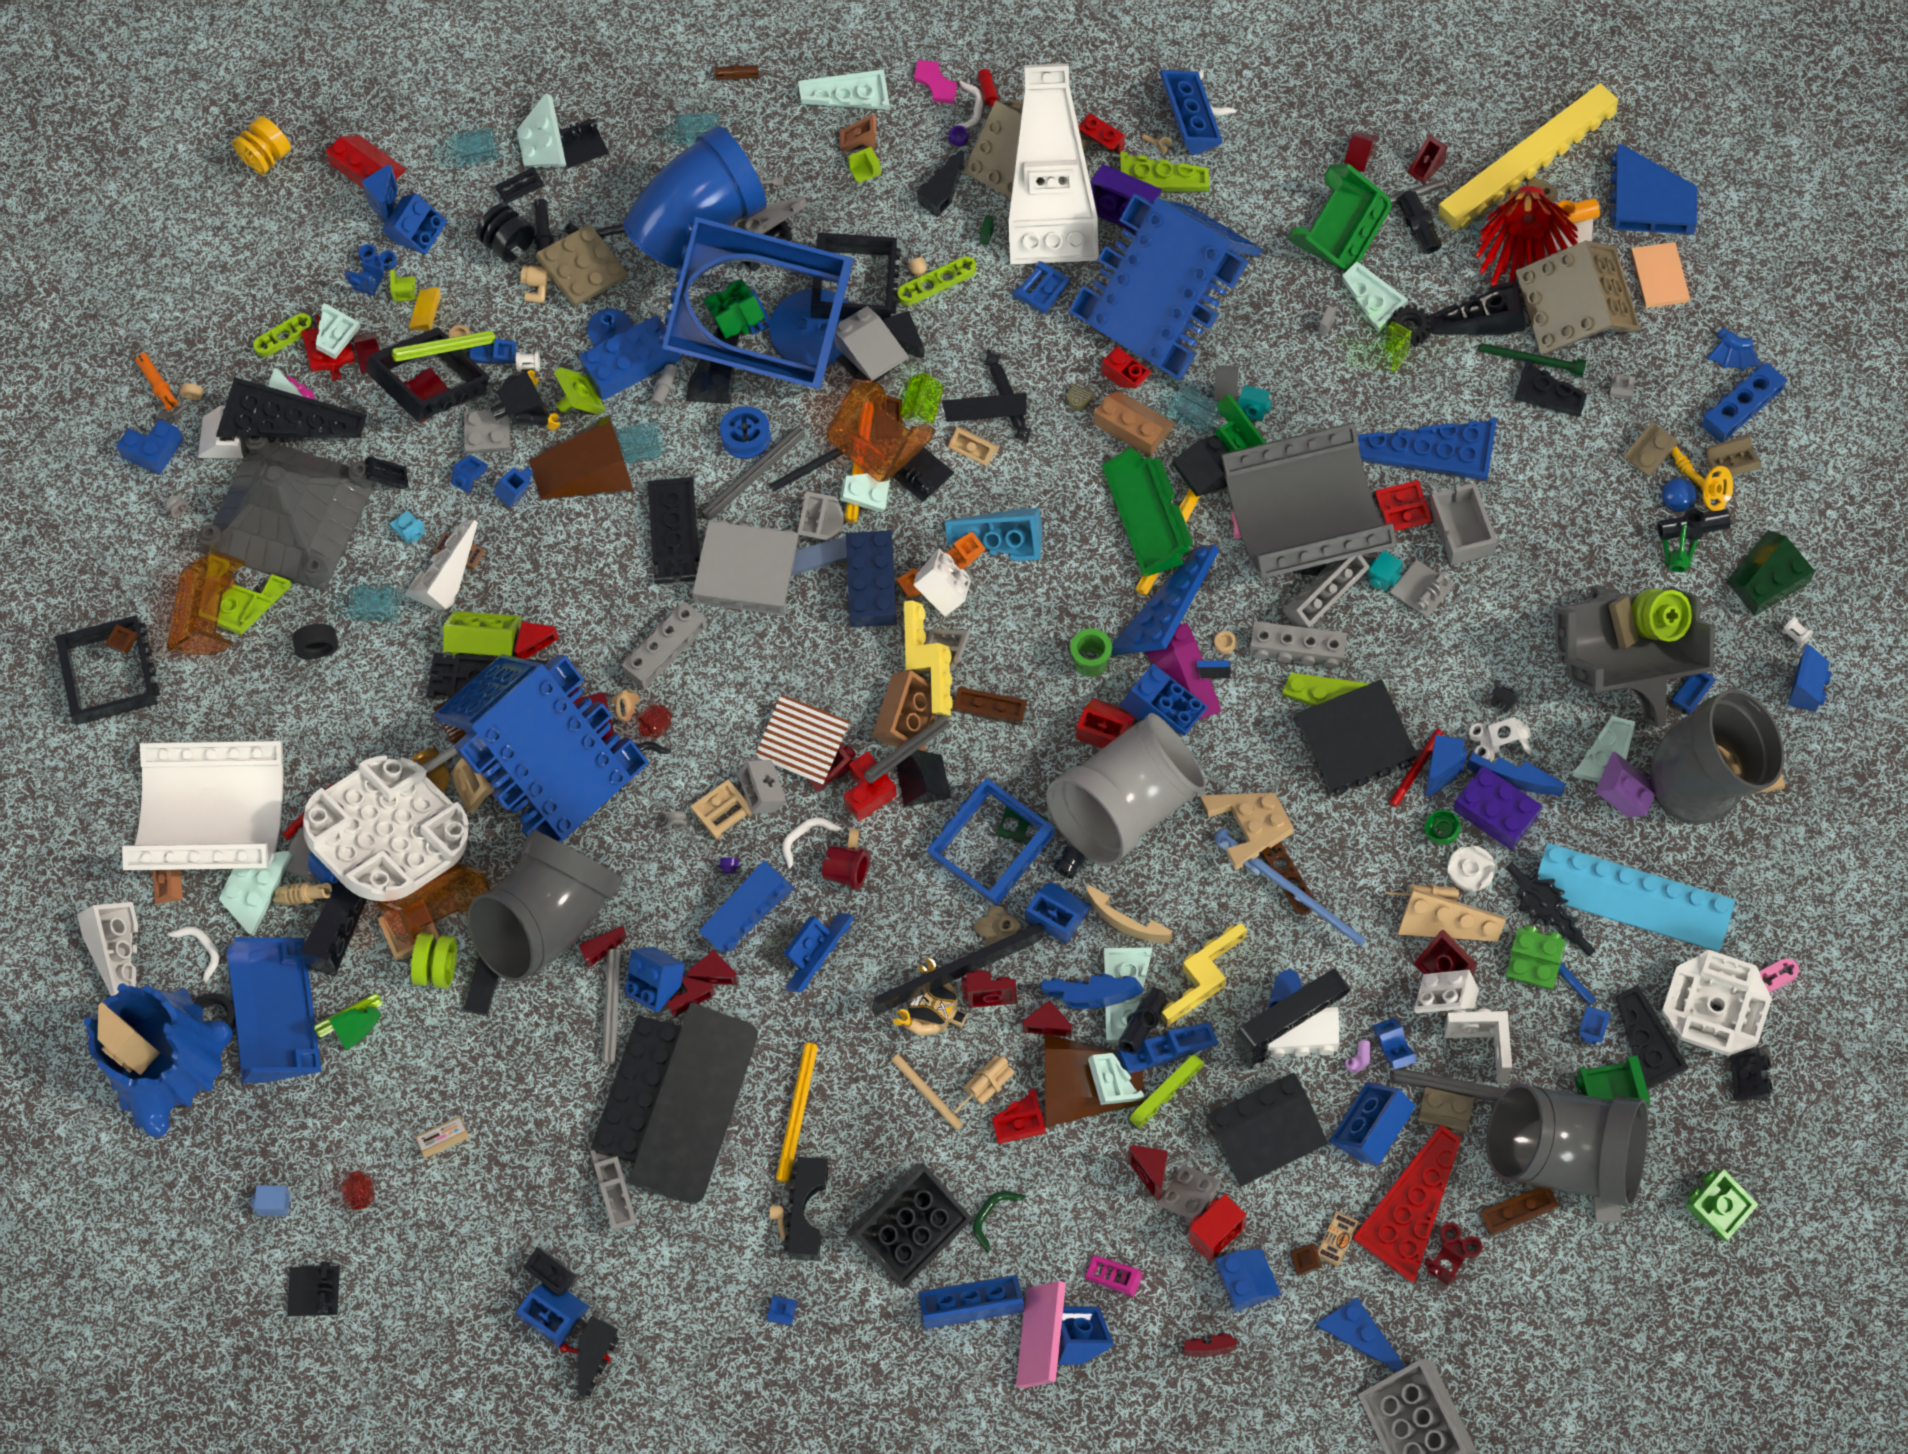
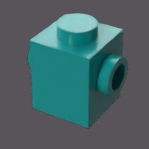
M1244 385L1238 405L1249 419L1263 422L1265 414H1270L1273 401L1269 400L1270 391Z
M1385 550L1382 551L1376 560L1372 559L1368 564L1370 568L1367 570V580L1376 589L1382 588L1387 591L1390 586L1394 587L1401 578L1400 572L1402 571L1403 561Z

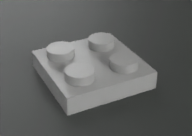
M491 410L464 411L465 453L511 451L509 416L506 415L495 420Z

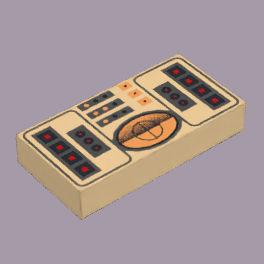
M1336 1211L1318 1249L1320 1259L1339 1267L1359 1225V1221Z

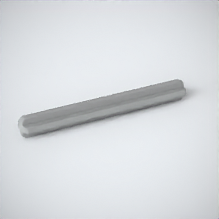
M609 949L607 951L602 1044L603 1064H614L616 1062L621 953L618 949Z

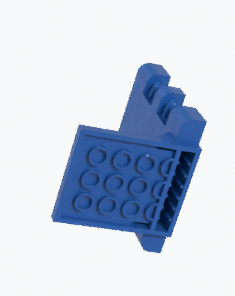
M1134 194L1119 220L1138 231L1135 234L1125 228L1122 230L1123 235L1133 241L1130 246H1127L1122 241H1116L1115 246L1125 251V254L1110 246L1103 248L1097 261L1114 270L1115 273L1102 267L1099 272L1111 280L1108 285H1105L1100 280H1094L1093 285L1104 291L1103 294L1089 286L1083 285L1068 312L1174 378L1182 380L1197 353L1181 342L1185 341L1192 346H1196L1198 343L1196 339L1186 335V333L1191 328L1194 332L1203 334L1205 330L1193 321L1195 320L1207 328H1212L1220 314L1204 303L1206 301L1215 307L1219 306L1220 302L1216 298L1209 296L1212 289L1219 294H1226L1227 290L1218 285L1216 281L1218 280L1234 289L1249 263L1247 259L1238 253L1259 256L1263 249L1191 205L1157 197L1153 203L1138 194Z
M501 654L433 714L438 722L463 729L467 733L456 743L454 748L474 773L480 774L482 772L484 777H488L497 769H500L501 773L493 779L491 786L496 788L492 795L503 809H510L513 813H516L528 804L530 808L521 815L519 820L524 824L521 829L523 834L528 837L533 829L560 843L649 764L648 760L629 738L620 739V736L615 733L603 742L601 738L611 729V725L607 721L613 717L603 703H592L588 697L576 706L573 702L583 693V689L579 685L584 681V678L565 655H557L543 665Z

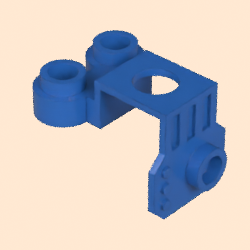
M365 244L358 251L362 261V274L349 270L345 271L344 274L348 283L352 285L353 290L374 296L384 276V271L393 270L397 265V258L395 253L390 250L383 251L380 255H377L373 245Z

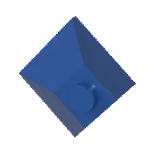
M1063 1306L1058 1365H1082L1113 1347L1114 1343L1100 1307Z

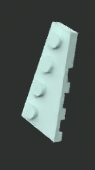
M884 69L798 81L801 104L890 110Z
M1104 948L1105 974L1112 975L1114 978H1122L1123 976L1134 977L1144 989L1153 948ZM1142 994L1122 1003L1105 1007L1106 1043H1119L1118 1040L1127 1026V1017L1130 1013L1136 1011Z

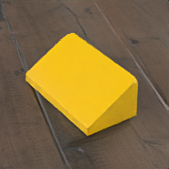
M438 287L419 290L409 329L425 332L432 329L441 297Z

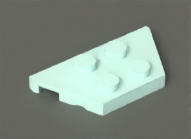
M545 94L517 129L523 164L527 168H550L551 165L566 166L553 98L549 94Z
M289 851L275 852L274 858L267 868L233 869L219 897L221 903L251 936H254L291 860L292 854Z

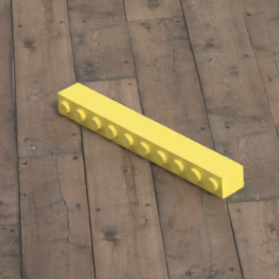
M1599 83L1439 204L1438 215L1455 231L1461 227L1463 229L1467 228L1472 223L1473 218L1477 215L1483 216L1488 211L1490 205L1500 203L1506 193L1516 191L1520 187L1521 182L1526 178L1528 180L1532 179L1539 168L1549 166L1555 156L1565 154L1571 144L1574 142L1576 144L1579 143L1588 131H1595L1604 119H1611L1617 112L1616 108L1619 99Z

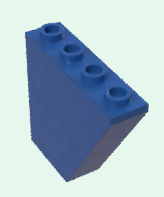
M1618 144L1616 153L1611 155V166H1615V171L1611 172L1610 184L1614 185V190H1611L1610 203H1614V209L1611 208L1610 222H1614L1613 230L1694 235L1697 225V186L1630 148Z

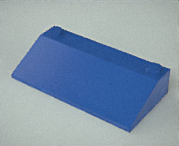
M234 937L226 948L242 1083H267L321 1072L317 1033L314 1030L315 1017L309 971L301 954L305 944L304 938Z

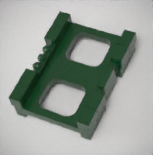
M1006 806L999 828L996 830V836L1008 840L1013 839L1027 845L1032 839L1025 835L1030 823ZM1037 814L1048 822V817ZM1007 817L1019 820L1014 832L1003 828Z

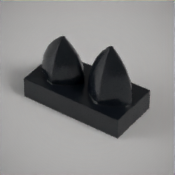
M536 1247L523 1267L560 1296H564L568 1288L574 1286V1279L577 1276L540 1247Z

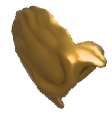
M433 744V749L420 751L411 760L414 762L419 760L417 764L422 766L439 755L440 752ZM442 763L426 774V777L441 792H445L450 783V774L446 769L445 763Z

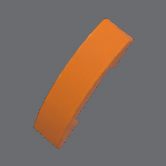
M970 532L954 542V547L946 553L952 557L954 564L959 569H965L985 551V547L976 535ZM913 568L896 579L897 584L908 598L922 594L913 585L916 574L920 569L916 570V568Z

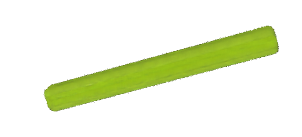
M489 330L392 349L391 356L394 361L398 362L493 344L495 335L493 331Z

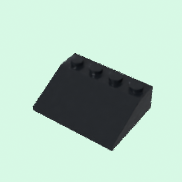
M1294 1072L1206 1115V1125L1240 1187L1328 1144L1307 1094Z
M915 1163L846 1234L872 1261L904 1289L973 1218L925 1164Z

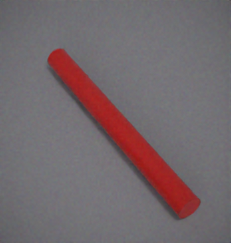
M1435 729L1389 801L1390 805L1398 807L1431 755L1435 736H1443L1444 732L1442 730Z

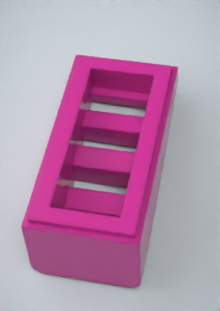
M1093 1255L1084 1278L1134 1297L1143 1274L1137 1268ZM1099 1264H1102L1104 1266L1100 1276H1095ZM1109 1267L1113 1268L1109 1280L1105 1279ZM1118 1272H1123L1119 1283H1116L1115 1280ZM1128 1275H1131V1276H1130V1279H1129V1281H1128V1284H1127V1286H1126L1125 1283H1126V1280H1127V1278H1128Z

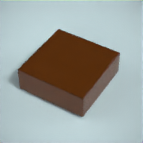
M116 624L105 645L127 655L138 634Z
M1310 1243L1290 1251L1298 1276L1322 1268L1316 1244Z

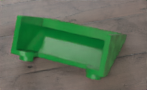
M1330 164L1325 172L1324 182L1326 186L1333 190L1311 229L1308 231L1304 227H1295L1290 231L1287 239L1301 249L1343 271H1347L1356 262L1360 263L1391 209V200L1389 196L1350 164Z

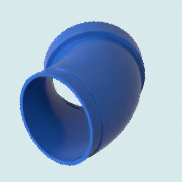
M716 125L697 136L695 144L676 156L657 173L633 203L629 213L623 220V228L630 240L645 254L666 266L678 269V266H683L684 260H681L684 243L689 244L690 236L687 235L690 222L694 223L695 217L731 226L739 219L746 221L766 209V196L758 175L745 152L726 129Z

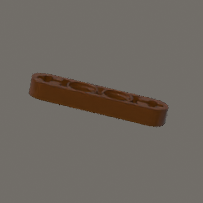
M1281 842L1273 846L1275 854L1271 858L1268 857L1272 855L1269 847L1260 852L1268 866L1287 880H1296L1299 884L1298 888L1314 899ZM1279 859L1284 860L1287 863V867L1283 870H1278L1274 867L1273 863ZM1281 887L1297 914L1305 916L1313 911L1309 907H1299L1300 901L1294 899L1296 896Z

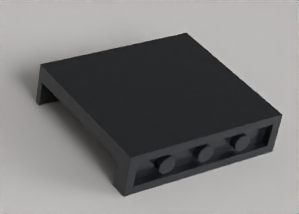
M1382 679L1300 711L1293 718L1296 728H1301L1327 785V795L1332 793L1335 796L1341 795L1348 791L1347 787L1354 784L1357 787H1361L1370 782L1369 778L1378 776L1379 779L1386 777L1392 773V769L1397 767L1400 770L1406 769L1413 765L1412 761L1417 756Z

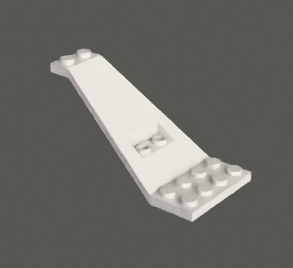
M1069 63L1024 65L1025 92L1009 211L1010 264H1032L1038 261L1044 263L1097 261L1099 257L1098 217L1069 86ZM1062 176L1066 177L1065 182H1060L1058 179ZM1041 177L1044 179V182L1038 183L1036 180Z

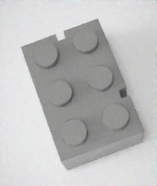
M1476 483L1456 487L1453 498L1454 503H1451L1452 489L1431 494L1429 508L1442 544H1445L1444 549L1450 565L1495 554L1498 541Z

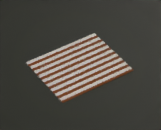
M781 694L756 754L759 759L772 760L776 766L824 784L850 721Z

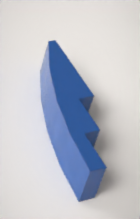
M1474 752L1468 760L1467 769L1478 773L1482 766H1485L1520 790L1562 796L1566 787L1564 782L1526 761L1519 768L1501 757H1498L1496 762L1492 763Z
M1210 1022L1170 1030L1164 1036L1145 1039L1138 1053L1131 1055L1119 1049L1116 1052V1056L1121 1067L1128 1074L1173 1062L1219 1043Z

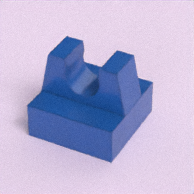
M773 1295L767 1321L792 1326L797 1300Z

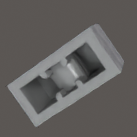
M772 760L747 761L737 773L751 814L776 812L786 802L785 792L782 790L778 773Z

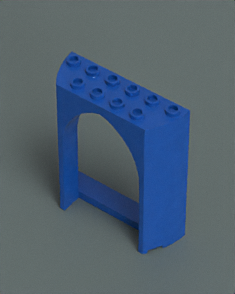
M695 217L694 223L690 222L687 230V235L690 236L689 244L684 243L681 260H684L683 266H678L675 279L676 282H679L678 287H673L670 297V303L673 304L672 310L667 309L664 322L667 329L666 332L662 331L659 344L662 345V349L821 389L854 258ZM736 261L760 263L837 283L838 286L817 368L738 348L719 340L708 332L697 319L690 304L688 290L705 272L716 266Z

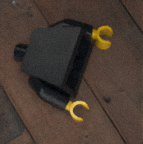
M529 370L521 374L509 375L500 389L497 390L501 403L490 408L495 420L508 415L513 425L547 426L551 431L557 430L561 423L554 421L558 420L559 416L557 413H552L549 417L547 416L548 412L535 388L540 379L539 377L533 378L535 372Z

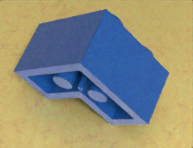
M159 419L148 436L128 428L116 447L123 459L160 475L184 439L178 427Z

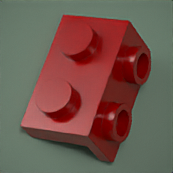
M1091 113L1078 125L1079 132L1110 151L1114 150L1120 154V151L1125 148V134Z

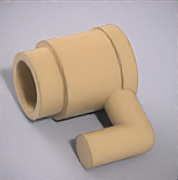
M530 265L522 267L521 283L538 287L537 294L525 293V301L543 303L545 301L546 291L550 285L546 281L550 282L551 277L543 266Z

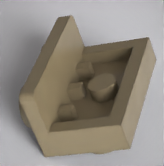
M1749 435L1707 447V464L1710 470L1715 466H1724L1729 469L1732 476L1761 468V460L1752 450V441ZM1717 471L1713 474L1715 475V477H1717L1720 472Z

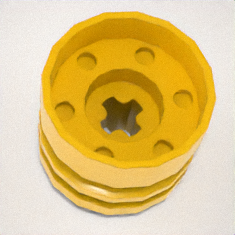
M258 116L248 126L249 132L242 131L240 136L232 140V145L239 157L248 166L252 167L259 174L265 175L269 168L275 165L274 159L281 160L290 152L291 146L286 136L273 122L263 116Z

